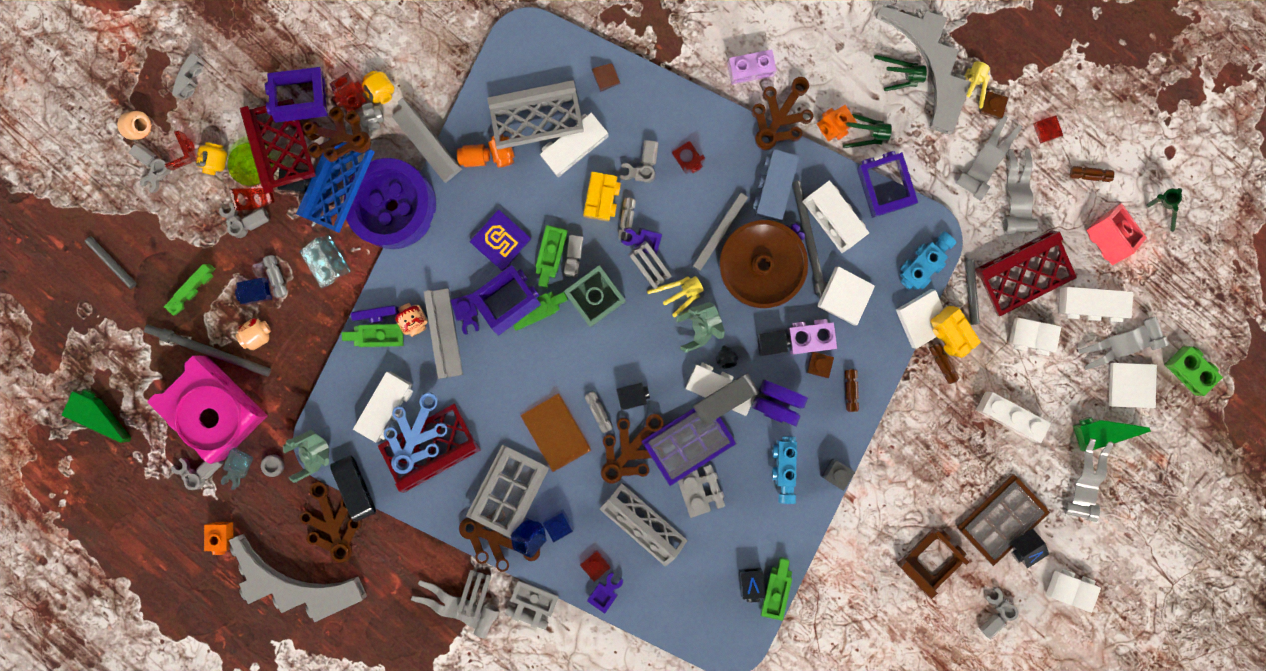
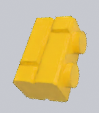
M591 172L584 217L610 222V217H615L617 204H613L615 195L619 196L621 183L617 182V176Z
M947 306L931 320V324L934 327L933 333L936 337L942 339L945 344L944 350L950 356L965 357L971 352V349H974L981 343L959 307Z

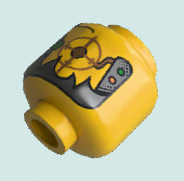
M371 71L363 78L362 90L372 103L386 104L392 99L394 85L384 72Z
M205 142V145H201L198 148L196 165L203 168L202 173L215 175L216 171L222 172L226 165L227 151L223 150L221 145Z

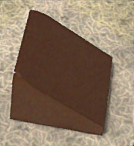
M612 63L592 69L600 92L620 84Z

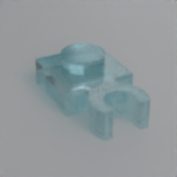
M236 448L231 449L223 467L224 470L228 471V474L221 479V484L225 485L230 479L233 482L231 489L238 488L240 478L246 477L254 457Z

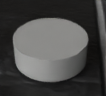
M278 455L266 456L261 462L262 472L269 477L280 475L285 467L284 460Z

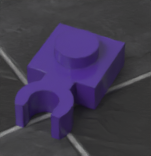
M624 228L626 233L631 234L630 239H621L624 245L631 246L635 244V249L646 241L657 255L662 238L661 233L640 228L637 234L631 228ZM645 248L642 250L644 253H648Z
M471 294L450 300L456 321L463 320L464 322L462 331L465 335L468 334L467 327L470 324L475 327V331L480 329L479 324L473 320V317L478 315V311L469 297Z
M612 571L607 575V583L604 585L599 582L587 599V602L604 614L618 596L614 589L620 588L623 584L622 578L618 583L611 581L614 575Z

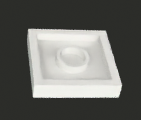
M835 267L818 307L852 325H858L875 286L840 267Z
M934 289L928 290L896 309L912 348L917 349L936 338V335L933 333L934 327L931 324V320L937 314H940L943 306Z
M1110 363L1109 406L1156 408L1157 365Z

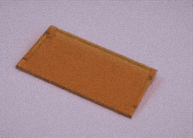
M559 393L520 415L552 472L591 451Z

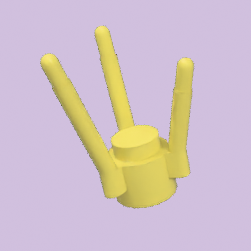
M976 61L971 69H967L964 75L971 82L966 96L970 97L975 85L982 83L979 108L981 109L985 100L987 83L990 79V76L987 75L990 67L983 62Z
M687 276L682 280L659 286L656 289L647 290V293L651 294L684 284L681 286L682 291L663 301V305H667L683 295H686L687 298L690 297L672 314L673 317H676L694 300L700 297L699 294L704 289L696 276L691 279Z

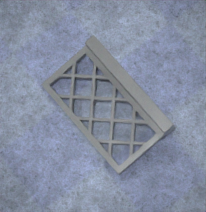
M574 80L487 98L497 150L584 132ZM574 101V105L569 111L561 107L564 102ZM551 106L552 109L547 115L539 111L542 107ZM557 110L565 114L560 122L552 118ZM520 111H530L531 113L526 119L518 116ZM505 114L510 116L504 124L496 119V116ZM535 115L543 118L539 126L530 123ZM570 117L578 122V126L567 127L564 124ZM514 119L522 123L516 131L508 127ZM548 122L556 126L553 131L549 132L543 130ZM526 126L535 130L530 136L521 134ZM504 131L512 134L509 140L500 141V136Z

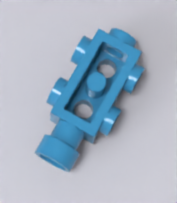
M943 231L935 244L933 242L927 245L923 243L915 251L917 256L912 261L908 259L900 267L902 272L899 276L902 277L900 282L907 289H924L931 282L930 276L934 272L939 273L946 266L945 260L948 256L945 252L948 249L951 250L957 243L950 234ZM931 254L936 255V261L932 262L930 260ZM916 270L921 271L920 278L915 277L914 273Z
M782 436V440H777V445H773L772 454L773 458H776V467H772V480H776L775 484L781 486L778 503L796 504V494H794L797 477L796 437ZM791 449V453L786 455L787 450ZM790 471V476L786 477V473Z

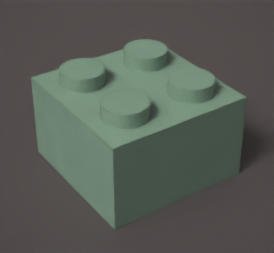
M600 265L564 291L590 328L626 302Z

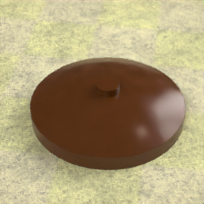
M757 220L739 227L727 239L720 255V275L726 289L739 302L754 308H773L788 302L800 291L808 273V256L803 242L789 227L776 221Z

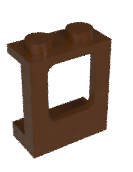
M935 528L897 563L903 572L931 599L938 594L935 590L962 564L967 565L969 563L965 558L966 552L958 545L954 547L949 542L952 538L944 530L939 532ZM938 539L952 552L953 557L938 573L931 575L918 562V556L932 542Z

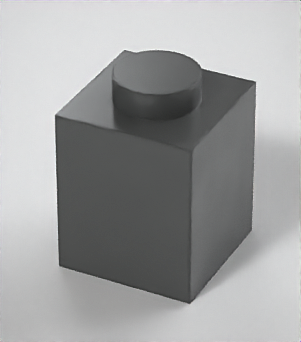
M832 458L821 477L844 491L855 472Z

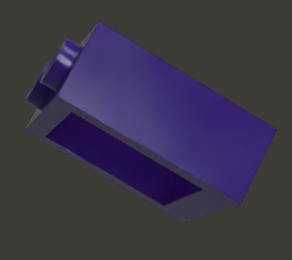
M320 67L267 73L268 82H265L264 85L267 96L269 95V101L266 102V109L268 115H272L275 123L328 116L325 77ZM313 82L314 102L278 106V86Z
M895 151L883 154V158L876 161L874 157L861 161L862 165L857 168L872 218L918 203L903 152L896 154ZM896 161L907 197L879 206L868 170Z
M512 265L469 296L490 328L498 336L541 305L537 299L540 295L533 285L528 287L525 283L528 280L521 269L517 271ZM515 279L528 297L497 319L485 300Z

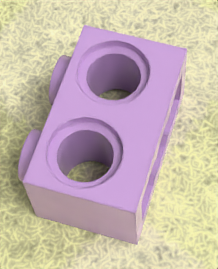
M772 49L731 57L727 63L731 85L774 77L777 71Z
M827 319L814 320V325L806 326V322L792 323L793 328H787L791 340L790 354L837 349L834 322L828 323ZM820 329H825L828 333L825 341H821L817 337ZM799 331L806 335V341L803 344H799L795 339Z

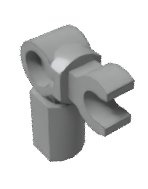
M645 140L641 163L644 165L633 168L630 164L623 163L621 167L628 168L629 174L626 176L620 175V178L625 181L635 178V181L653 182L656 177L653 165H656L659 143Z
M139 142L135 143L129 154L147 167H151L148 177L142 178L140 185L146 186L150 181L152 187L149 192L155 193L159 189V181H162L171 172V163L164 159H157L156 154Z
M229 203L231 211L228 214L225 209L219 208L220 215L227 219L228 233L236 238H243L247 235L248 230L252 231L271 221L264 208H260L243 217V220H241L240 216H237L238 208L235 204Z
M569 236L568 259L565 262L564 276L578 278L580 268L578 259L581 260L583 237Z
M180 458L179 461L183 465L182 469L180 470L177 466H172L171 470L173 473L182 476L181 479L188 490H197L205 485V479H209L224 462L220 461L209 464L204 461L195 471L190 468V462L186 458Z
M996 587L993 588L997 593L995 599H991L988 595L984 597L989 603L996 605L995 608L999 614H994L979 628L988 639L994 637L1006 626V621L1015 620L1019 614L1017 607L1012 605L1007 599H1003L1002 591Z

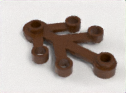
M797 77L793 80L791 84L792 92L780 110L776 100V89L772 86L764 89L763 98L768 102L772 118L770 126H767L764 114L766 109L764 105L760 103L755 104L751 111L752 116L757 120L759 128L755 136V143L760 149L770 150L776 145V142L789 139L796 142L802 137L803 133L799 127H793L790 131L777 133L776 131L783 125L798 122L809 124L812 121L814 115L808 109L803 110L801 113L787 115L798 97L807 93L810 85L806 78ZM796 86H801L803 90H797ZM771 91L773 96H768L766 92ZM756 108L761 109V110H762V113H761V114L756 113V112H755V109H756ZM803 114L809 115L810 119H804ZM796 131L799 134V136L794 137L792 135V132ZM767 137L769 142H763L762 138Z
M333 107L329 111V116L335 122L337 131L320 127L315 121H307L302 126L303 134L311 141L317 140L319 137L330 139L320 145L314 142L308 146L307 151L313 158H317L324 153V157L329 162H334L338 157L352 150L364 153L371 147L370 136L362 131L360 126L361 117L354 110L349 111L345 116V120L352 127L353 135L347 134L343 119L344 112L339 107ZM343 142H344V143H347V144L341 146V147L338 148V149H335V148H334L335 146H337V145H339V144H341V143H343Z
M650 414L646 419V426L629 444L628 429L630 428V422L626 418H621L617 422V427L620 430L622 454L616 461L614 455L615 437L613 435H606L603 439L607 463L601 469V476L605 482L611 484L617 483L622 476L639 475L644 477L648 475L649 466L645 463H640L637 467L623 466L628 460L651 458L647 450L637 449L642 445L641 441L646 439L653 431H659L663 427L662 417L658 414ZM651 419H658V425L652 426L650 424ZM621 421H626L628 423V427L622 429L620 428L619 423ZM611 437L614 443L607 445L605 443L606 438ZM656 446L655 449H659L661 451L660 457H663L664 453L662 448ZM640 466H645L647 472L641 474L638 469ZM610 468L616 470V474L614 476L608 475V470Z
M317 481L310 486L309 492L314 499H318L325 521L315 517L313 512L309 510L302 512L299 519L303 524H310L330 534L332 542L321 538V534L318 531L310 532L306 540L310 545H317L330 551V556L335 562L344 563L352 555L350 543L356 530L361 528L362 520L358 521V527H353L351 518L348 521L349 528L342 539L339 530L348 514L344 500H341V507L336 518H334L327 498L329 487L327 484ZM318 486L323 487L324 492L322 494L318 493ZM304 514H309V521L304 520ZM312 534L317 536L316 542L311 540ZM339 548H343L345 550L344 555H340L338 553Z
M496 510L486 517L492 520ZM501 510L503 513L502 519L496 520V522H502L505 519V512ZM469 517L462 520L459 525L461 536L465 539H470L476 553L475 559L480 564L486 563L489 555L486 551H483L479 537L488 541L496 560V568L500 572H505L509 569V562L504 558L499 545L522 553L528 561H535L540 556V549L536 544L524 545L503 537V534L495 530L491 532L483 529L485 525ZM523 520V523H524V524H523V526H522L521 528H519V530H522V529L525 528V526H526L525 520ZM468 524L474 526V530L471 533L466 531ZM529 548H534L536 551L533 557L527 554ZM480 553L486 554V560L483 562L478 559ZM500 561L507 563V567L504 570L498 566Z

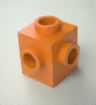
M843 105L835 111L833 108H830L822 114L823 119L817 123V126L829 142L834 138L840 140L848 135V129L851 127L846 126V123H857L847 106Z

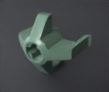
M710 302L697 307L692 306L688 311L677 314V323L687 319L693 321L694 341L680 347L686 353L706 345L712 335L718 339L724 337L725 330L716 307Z
M312 430L295 438H289L286 444L283 445L284 453L300 447L299 455L305 469L289 476V480L293 483L319 471L321 465H329V446L322 437Z

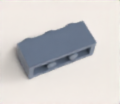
M776 149L772 151L771 155L767 154L764 167H767L766 175H761L758 188L762 189L760 197H755L753 209L756 210L755 216L778 222L783 220L799 160L798 155Z

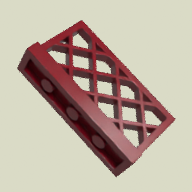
M293 98L278 102V106L294 104ZM266 105L249 109L248 106L240 108L259 180L265 194L273 192L275 187L316 176L310 154L307 151L308 147L300 120H295V122L285 121L280 130H277L270 126L274 121L272 115L266 124L257 119L256 115L267 113ZM289 124L297 128L293 137L283 133ZM267 130L276 134L272 142L263 139ZM281 136L290 140L285 149L276 145ZM294 143L303 147L298 156L289 152ZM272 149L282 153L277 161L268 158ZM286 155L296 159L290 168L281 164ZM299 162L309 167V171L299 173L295 169ZM278 168L287 171L284 178L274 179V173Z
M1051 230L975 268V272L981 278L997 316L1000 317L1077 278L1061 240H1063L1060 231ZM1055 246L1059 251L1056 261L1047 258L1049 250ZM1033 257L1041 258L1037 271L1027 268L1030 259ZM1045 261L1055 263L1051 276L1042 273ZM1060 265L1066 267L1069 276L1063 279L1055 277ZM1015 266L1022 268L1018 280L1008 277L1011 268ZM1026 270L1036 273L1031 285L1022 282ZM1040 275L1049 278L1047 286L1043 289L1036 287ZM995 276L1002 278L998 290L993 289L988 281ZM1007 280L1016 283L1012 295L1002 292ZM1020 285L1030 287L1027 297L1023 299L1016 297ZM1001 294L1011 297L1008 306L1003 309L1000 308L998 303Z
M452 404L427 418L420 432H425L426 425L430 423H443L445 415L453 411L457 417L454 426L446 424L447 427L453 429L450 440L438 438L439 436L432 438L435 444H437V441L448 443L446 453L442 455L437 454V458L433 460L432 457H428L426 464L422 466L414 464L413 467L418 468L413 471L411 470L401 478L392 468L391 460L393 457H390L385 449L390 446L389 441L387 440L378 445L399 492L405 493L481 451L456 404ZM442 426L437 427L438 433H440ZM456 430L464 432L468 440L462 444L453 443ZM400 433L396 438L398 441L402 439L399 444L403 450L406 440L403 433ZM420 444L414 447V453L421 451V449H419ZM434 446L431 447L429 453L434 454ZM399 460V461H398V462H402V463L407 464V461H403V460Z

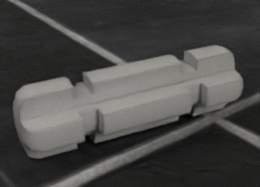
M633 198L624 199L623 207L625 208L622 210L621 230H619L618 236L620 240H628L631 237V234L626 233L624 228L632 229L633 209H635L636 200Z
M273 255L264 257L263 263L268 268L266 271L271 286L274 287L275 297L280 298L287 295L288 292L286 287L283 286L284 281L280 269L276 266L278 264L276 257Z
M592 391L586 394L585 399L590 404V409L597 423L599 422L601 431L606 433L612 430L613 426L610 420H607L608 417L601 403L598 402L596 393Z

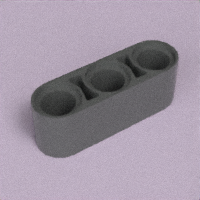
M746 373L693 405V408L702 423L706 425L757 395L759 390L749 373Z

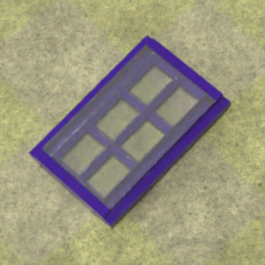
M694 408L641 441L669 486L736 444L720 417L704 425Z

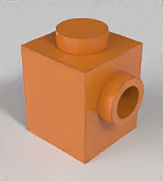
M210 522L205 524L204 551H212V555L226 554V551L230 550L229 540L233 539V522Z

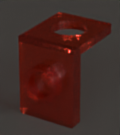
M179 130L174 133L184 156L164 164L165 168L172 171L196 161L193 152L195 150L193 142L190 138H187L185 133Z
M690 141L672 152V155L685 174L689 172L694 174L704 167L702 165L705 161L704 155L700 156ZM683 150H690L693 158L689 162H684L680 158V153Z
M261 184L251 188L230 189L235 211L256 210L275 202L273 192L265 194ZM238 194L244 196L246 200L245 205L239 203Z

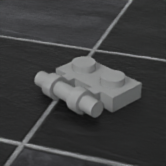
M711 464L703 467L706 475L699 477L696 469L678 481L690 518L710 512L709 502L715 501L717 509L725 507L723 500L725 496L723 491H720L717 482L718 476L713 471ZM703 483H709L712 494L705 495Z
M519 579L510 600L518 604L516 609L508 606L505 614L513 617L512 620L517 622L521 620L531 624V627L535 629L539 627L546 630L549 622L541 619L542 614L551 617L559 596ZM524 607L536 611L535 616L522 612Z

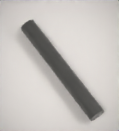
M92 236L85 240V243L129 289L136 286L137 283Z
M974 259L965 260L971 325L980 324Z

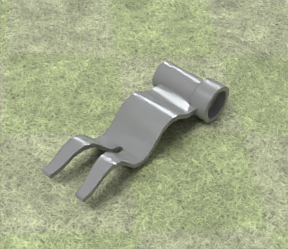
M1005 115L996 126L968 173L962 172L956 181V184L973 193V197L980 201L990 189L987 182L1023 127L1018 125L1000 147L997 148L1000 133L1008 118Z
M1009 149L1010 170L1007 186L1011 196L1010 217L1004 218V233L1037 232L1038 220L1032 219L1033 193L1030 188L1032 172L1030 149L1025 150V166L1018 183V163L1013 149Z
M1154 316L1143 320V326L1129 332L1106 338L1099 343L1079 349L1078 352L1081 354L1112 348L1101 358L1085 365V370L1101 366L1113 359L1136 353L1147 347L1156 350L1168 346L1167 336L1163 335L1157 317Z
M1090 439L1085 450L1083 473L1076 482L1073 502H1066L1064 512L1067 515L1083 517L1087 521L1097 522L1100 516V506L1096 504L1097 493L1100 483L1106 477L1107 458L1113 442H1108L1102 450L1098 459L1096 473H1094L1093 449L1095 439Z
M419 580L418 585L435 593L445 606L430 598L412 596L411 598L412 601L431 607L441 616L455 618L475 629L474 635L483 639L486 638L493 620L497 619L500 612L497 607L484 604L479 619L457 614L462 597L451 596L440 587ZM466 599L464 611H467L470 602L468 599ZM476 604L473 605L471 613L476 612Z

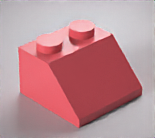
M1122 203L1104 214L1086 230L1090 240L1097 244L1102 256L1111 265L1134 254L1147 238Z

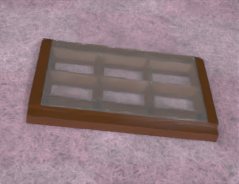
M1013 474L956 528L994 566L1012 549L1011 541L1030 529L1035 528L1050 512L1024 483Z

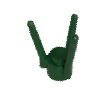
M874 55L875 59L907 67L888 66L886 68L887 71L905 73L906 80L910 81L885 87L884 91L917 87L918 83L925 82L927 76L925 65Z
M852 114L855 119L873 125L847 122L846 126L871 130V137L874 139L844 144L843 148L872 144L882 145L883 141L890 140L892 126L891 124L884 123V121Z
M1182 188L1168 189L1164 195L1159 194L1157 198L1146 205L1149 208L1158 202H1162L1165 208L1172 210L1171 232L1175 231L1178 206L1182 201Z

